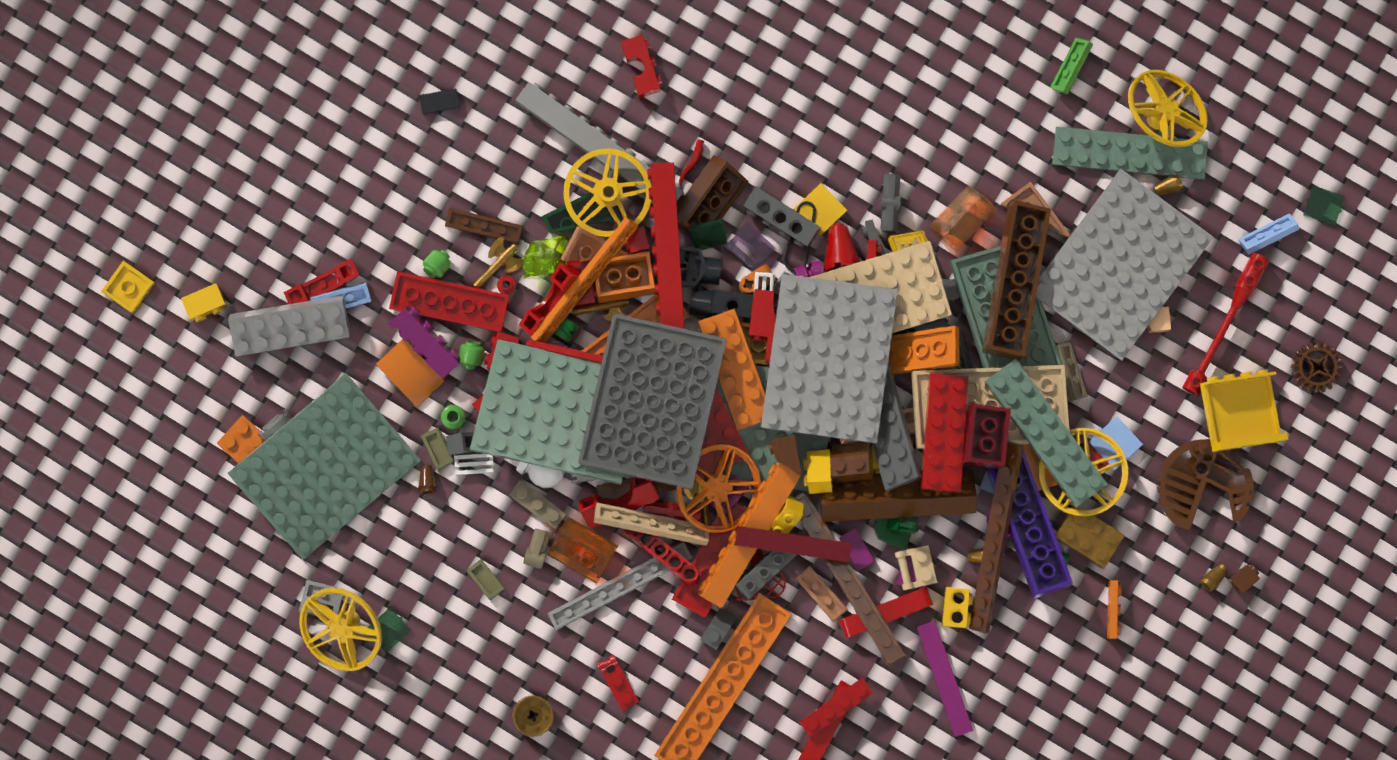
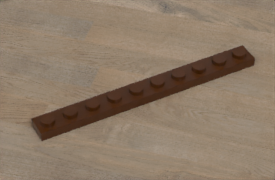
M1011 441L1007 443L1005 466L998 469L971 622L969 624V629L984 634L989 633L1024 448V445Z
M803 492L795 497V499L804 503L803 517L800 521L808 535L815 538L835 540L826 524L822 522L820 514L807 493ZM824 559L888 666L905 657L903 650L849 562Z

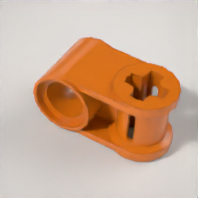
M768 264L759 267L741 279L739 290L742 294L751 295L754 293L755 272L772 273ZM759 277L758 289H762L763 277ZM770 277L766 278V287L770 285ZM745 281H747L748 284L752 283L750 290L748 287H743L745 285Z

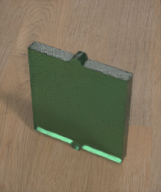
M1313 185L1309 198L1306 199L1307 204L1303 216L1335 226L1339 213L1342 212L1341 206L1345 196Z
M722 219L690 227L692 236L690 240L693 242L694 248L705 250L728 244L726 238L727 230L724 229Z
M391 607L377 618L382 634L381 648L385 653L390 651L412 631L402 621L403 618L399 617ZM373 623L368 626V629L375 630Z

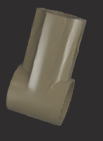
M535 528L523 564L542 569L546 558L545 552L551 536L550 532Z

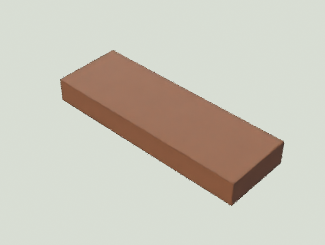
M811 566L795 578L833 622L848 610Z

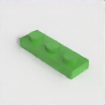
M1075 38L1050 86L1052 90L1068 95L1093 46L1090 41Z

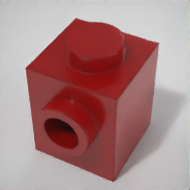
M644 226L636 228L625 242L626 252L630 251L631 254L650 251Z

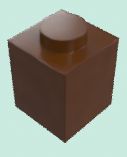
M1246 564L1227 580L1239 594H1243L1260 578L1258 577V570L1253 565L1249 566Z

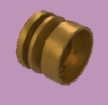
M532 695L526 696L516 703L513 708L512 718L518 731L524 735L535 737L549 730L553 723L554 715L552 707L545 699ZM531 710L534 713H538V716L535 717V721H532V719L527 718V716L530 715L529 711Z

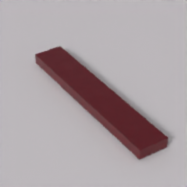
M737 526L734 545L843 562H849L852 543L742 526Z

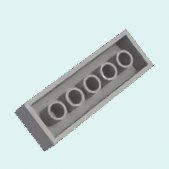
M343 295L230 314L228 319L235 356L350 337V327Z

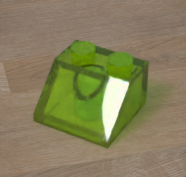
M565 236L532 241L522 258L523 278H548L552 276L560 263L567 264V262L561 260L566 249Z

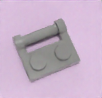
M306 580L299 614L306 600L315 592L325 588L339 587ZM327 594L316 599L322 604L334 606L333 612L339 615L343 595ZM309 608L308 614L316 616Z

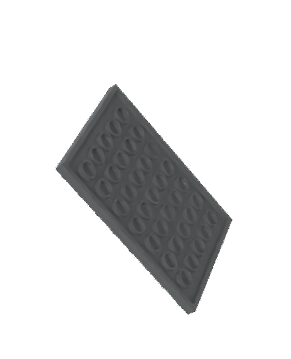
M613 313L578 464L692 490L727 338Z

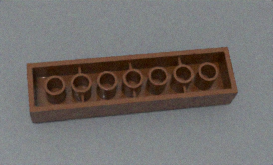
M1017 200L1008 205L982 349L984 353L1017 359L1018 361L1026 355L1051 213L1050 208Z
M973 470L962 471L960 493L921 489L922 473H920L921 478L890 491L885 490L881 475L874 476V479L836 483L832 479V492L819 493L822 522L977 513Z

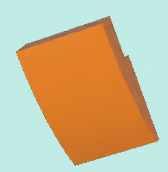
M403 339L376 363L416 407L421 405L445 382L413 350L412 346Z

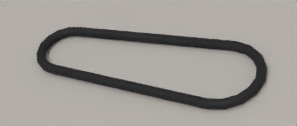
M809 201L800 203L796 212L799 213L801 206L804 204L811 205L813 208L812 222L814 223L815 205ZM789 236L783 262L788 270L794 272V269L790 268L786 262L792 236ZM808 246L804 263L805 267L808 263L810 247Z

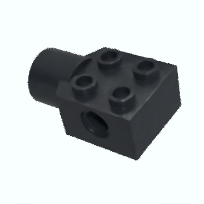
M680 246L682 287L696 289L700 283L719 285L723 259L704 257L700 248Z
M692 289L689 315L709 318L729 311L727 307L734 304L738 308L736 311L740 322H750L754 295L722 290Z

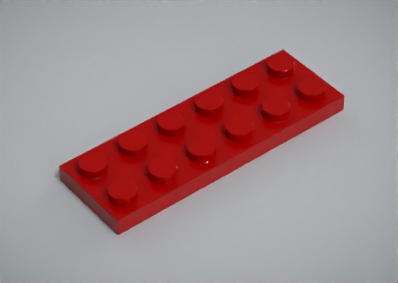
M397 271L389 309L401 312L409 305L411 307L415 306L423 317L502 333L510 295Z
M929 373L921 489L961 492L969 378L967 376Z
M739 504L733 507L731 510L733 521L746 511L745 507ZM728 515L726 516L727 524L730 523ZM717 516L712 526L723 525L719 516ZM737 528L721 533L709 532L707 546L701 545L691 563L698 570L700 576L698 583L689 586L681 581L671 600L706 618L713 603L698 595L700 592L699 587L709 577L710 568L718 562L720 551L727 547L730 542L728 539L734 530L736 531ZM690 571L686 573L685 578L693 579L695 572Z

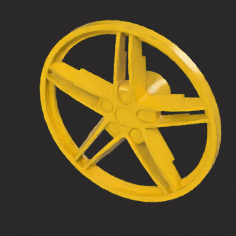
M1149 70L1138 75L1131 83L1128 91V103L1131 113L1138 125L1150 137L1168 146L1187 147L1197 142L1203 136L1207 127L1206 109L1198 93L1185 80L1167 71ZM1154 77L1170 80L1181 88L1170 97H1167ZM1142 80L1153 102L1134 103L1135 89ZM1185 90L1187 93L1179 102H1176L1174 98L1181 91ZM1188 95H1190L1197 106L1200 121L1179 109ZM1139 114L1147 116V122L1149 126L1153 129L1160 130V132H1162V137L1154 133L1151 129H1149L1142 121ZM1174 122L1186 129L1190 128L1197 132L1196 135L1186 141H1173Z
M609 148L594 150L578 159L569 170L563 191L565 206L570 217L579 227L596 236L610 237L614 231L597 230L585 223L602 208L607 207L619 226L620 221L612 207L617 205L624 219L627 217V214L620 199L646 192L643 209L634 220L635 223L639 224L650 207L649 188H651V182L648 180L645 168L630 154ZM608 154L602 180L576 171L588 159ZM611 155H615L613 178H608ZM619 156L634 164L644 181L618 183ZM576 174L596 184L594 188H591L573 178V175ZM571 181L594 194L578 215L574 212L570 202L569 189ZM645 185L646 189L623 193L622 187ZM596 202L599 206L581 221L579 218Z
M1090 428L1071 429L1069 432L1072 436L1076 435V442L1079 446L1080 434H1083L1085 454L1089 459L1087 435L1096 436L1104 440L1115 450L1117 455L1091 462L1098 470L1097 464L1115 458L1120 459V461L1098 470L1102 474L1121 465L1122 479L1118 491L1111 499L1103 487L1100 490L1109 502L1106 503L1096 492L1093 497L1103 506L1086 511L1071 509L1067 507L1071 502L1069 498L1064 505L1061 504L1065 496L1064 491H1062L1058 501L1049 491L1045 481L1044 471L1046 466L1041 459L1039 464L1040 485L1047 499L1059 510L1074 516L1086 517L1097 515L1111 508L1122 496L1128 480L1126 457L1120 446L1107 434Z
M325 588L315 592L304 603L299 618L302 638L311 653L322 663L337 670L354 671L367 666L377 656L382 641L380 624L371 607L358 595L345 589ZM327 594L346 596L339 615L316 599ZM349 598H351L349 609L345 612ZM356 602L368 613L375 630L360 625V616L355 612ZM309 608L328 626L312 638L307 628ZM327 633L329 634L330 638L316 645L314 644V641ZM337 639L345 663L330 659L317 647ZM353 639L375 641L371 654L363 661L357 663Z

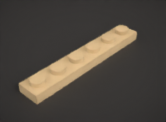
M597 503L595 507L594 523L707 546L709 532L697 528L690 522Z

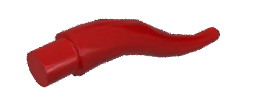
M697 139L692 159L684 168L679 178L678 184L682 186L686 175L701 160L704 150L703 140Z

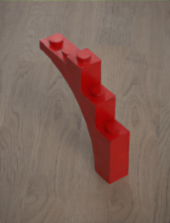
M754 289L749 337H752L753 341L759 342L767 339L765 362H768V366H770L776 322L773 308L774 291Z

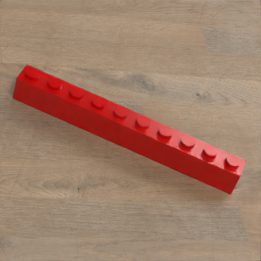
M674 162L651 164L650 169H647L648 180H652V188H649V199H653V207H650V219L654 218L655 226H651V236L656 241V245L652 246L653 257H657V265H653L654 276H658V284H655V295H659V303H656V314L660 315L661 322L657 323L685 329Z

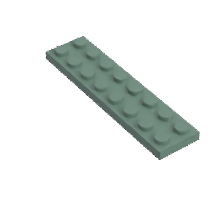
M1056 127L1052 165L1116 172L1122 169L1127 173L1168 177L1172 174H1179L1180 178L1204 180L1208 141L1198 140L1187 147H1172L1158 142L1149 135ZM1174 138L1173 141H1186L1189 139Z
M1014 359L984 381L1000 405L1004 408H1011V420L1075 507H1078L1107 485L1106 481L1017 359Z

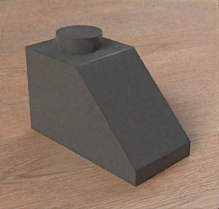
M474 432L446 436L448 454L476 453L475 451H470Z
M720 608L700 640L717 650L737 617Z

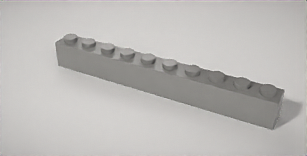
M528 82L517 97L516 103L585 153L609 148L624 151L635 158L636 154L628 148L624 150L620 147L621 143L613 137L611 139L607 138L605 132L599 127L593 128L590 126L588 119L582 115L580 117L576 116L570 106L566 104L562 106L558 103L559 99L551 93L548 96L543 92L544 88L536 82L534 84ZM608 154L592 158L605 166ZM611 155L609 170L614 172L615 155ZM619 156L618 176L626 182L644 181L636 166ZM638 160L645 168L646 172L647 169L651 168V164H649L647 161ZM676 183V199L678 203L683 197L684 192L682 191L683 188ZM645 185L633 186L637 190L646 189Z

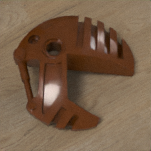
M1210 439L1187 442L1172 451L1163 462L1159 470L1163 472L1162 476L1158 475L1157 481L1160 482V487L1157 486V493H1160L1162 497H1158L1160 505L1164 506L1167 510H1163L1164 514L1177 527L1190 531L1206 484L1229 495L1233 522L1241 521L1249 510L1250 506L1246 505L1249 501H1252L1253 495L1249 494L1251 490H1254L1250 469H1244L1225 450L1212 452ZM1217 453L1241 472L1237 473L1216 464L1214 460ZM1197 464L1205 466L1203 474H1199L1196 471Z

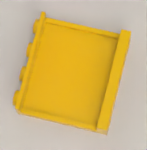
M1268 369L1256 371L1257 374L1252 375L1251 372L1240 373V377L1230 374L1223 376L1224 379H1218V376L1207 378V382L1200 384L1212 452L1289 440L1287 432L1281 433L1270 377L1276 375V372L1268 373Z

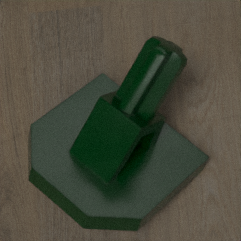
M919 516L876 519L873 529L877 539L903 551L906 550L911 535L919 531L918 524L916 523Z

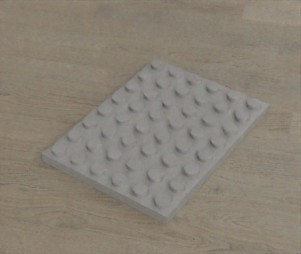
M1120 169L1039 277L1036 298L1122 361L1214 237L1124 170Z
M782 274L761 428L877 443L898 289Z

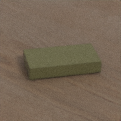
M438 427L421 435L437 471L454 463L452 455L448 454V447Z
M482 559L466 570L490 601L505 590L504 586Z

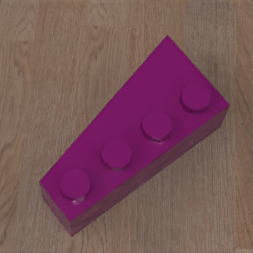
M409 305L391 320L388 325L392 329L396 326L399 329V336L404 341H411L413 343L411 345L413 350L420 356L424 355L426 357L424 359L425 362L443 379L460 363L458 360L460 356L454 349L450 350L446 345L448 342L442 335L437 336L433 331L435 328L429 321L425 322L420 317L422 315L415 306L411 307Z

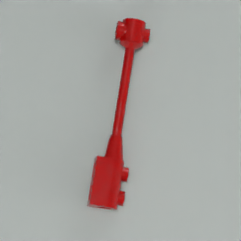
M1257 253L1250 255L1233 287L1235 292L1231 307L1198 370H1191L1182 386L1189 393L1196 396L1200 395V384L1207 382L1205 372L1237 311L1253 295L1270 262L1266 257Z

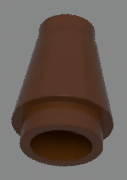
M423 465L420 467L418 489L421 494H433L436 492L437 484L432 465Z

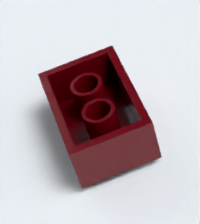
M975 403L968 406L963 464L997 469L1005 466L1011 408Z

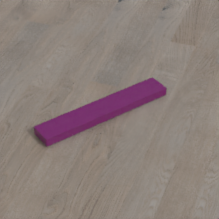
M932 621L916 627L954 737L973 731L936 622Z

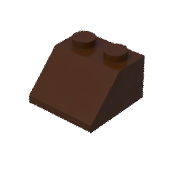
M795 433L772 437V442H769L770 454H775V459L795 473L802 474Z
M854 442L833 445L830 456L832 479L836 483L874 479L872 443Z

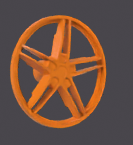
M714 444L702 448L700 456L710 451L725 450L722 459L720 458L715 473L711 474L698 466L697 470L707 476L703 479L697 474L695 476V480L701 484L702 491L687 506H685L683 501L682 487L676 486V497L682 514L691 524L707 532L721 533L737 528L742 517L741 515L733 521L727 496L753 492L752 499L756 498L760 492L758 489L761 485V480L754 461L744 451L727 444ZM730 451H731L732 453H731V456H730V460L728 461L725 474H722V472H723V470H724V467H725V465H726V462H727L729 453H730ZM735 454L739 455L747 463L752 472L753 481L728 479ZM733 485L754 486V489L733 490ZM704 497L707 498V500L698 505L693 511H691L690 513L688 512L696 504H698ZM713 501L723 525H705L694 519L692 515ZM722 502L725 503L726 512L728 514L730 522L729 524H727V520L721 505ZM749 507L746 509V511H745L743 514H746V513L748 512Z

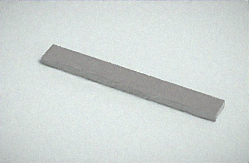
M684 542L672 547L687 561L693 559ZM651 558L547 614L557 631L669 572V570L657 560ZM675 559L671 562L670 566L676 568L680 565L681 561Z

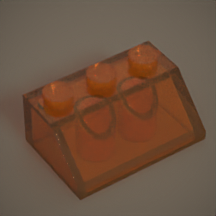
M968 185L929 227L948 246L957 252L996 212L997 208L984 195Z
M568 517L559 530L547 555L597 584L616 552L618 545Z

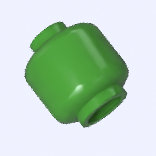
M444 250L431 251L423 261V271L431 278H441L451 267L449 254Z
M467 340L464 344L460 345V358L458 360L464 365L465 369L474 370L475 366L482 365L485 350L480 342Z
M449 405L443 409L441 421L449 430H458L466 423V413L458 405Z

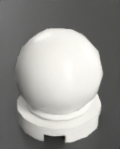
M520 462L516 468L521 475L528 472L530 480L542 488L554 487L562 481L565 475L563 471Z

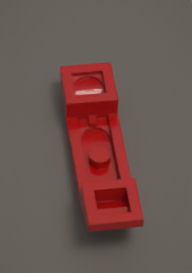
M352 258L303 284L283 292L288 303L294 304L311 301V297L332 292L359 277L360 274Z

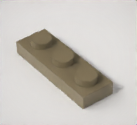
M1071 342L1056 345L1061 363L1065 365V375L1069 385L1066 388L1070 401L1088 397Z
M521 480L509 494L510 497L555 530L567 515Z

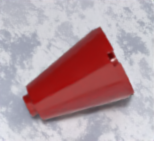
M836 223L829 229L824 273L860 262L849 229L843 223Z

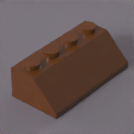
M713 155L678 204V224L705 243L749 181L727 161Z

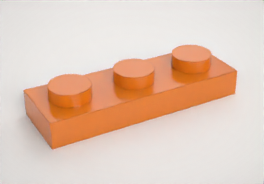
M1117 580L1108 581L1107 639H1117V635H1120L1121 625L1117 623V616L1121 615V604H1118V596L1121 597V585H1118Z

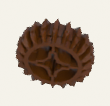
M1319 341L1315 343V347L1312 342H1309L1308 348L1305 345L1301 346L1302 352L1297 350L1295 353L1298 357L1292 358V361L1297 364L1290 365V368L1296 369L1291 375H1298V378L1294 380L1295 383L1301 380L1300 388L1307 385V392H1310L1313 387L1314 393H1318L1319 388L1324 393L1326 392V387L1329 390L1333 388L1331 383L1338 384L1336 378L1342 377L1337 372L1343 370L1342 366L1337 365L1342 362V359L1336 360L1335 357L1339 353H1331L1334 347H1330L1327 350V343H1324L1320 348ZM1312 352L1323 354L1318 360L1307 356V354ZM1328 359L1331 363V374L1328 373L1329 371L1325 367ZM1303 361L1309 369L1306 376L1302 370ZM1321 362L1319 364V368H1321V370L1312 373L1314 371L1313 365H1316L1317 363ZM1315 375L1327 379L1321 383L1310 381Z

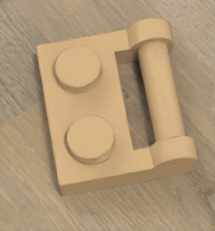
M929 545L895 552L904 583L902 585L903 590L937 583ZM910 555L916 577V582L912 583L905 557Z

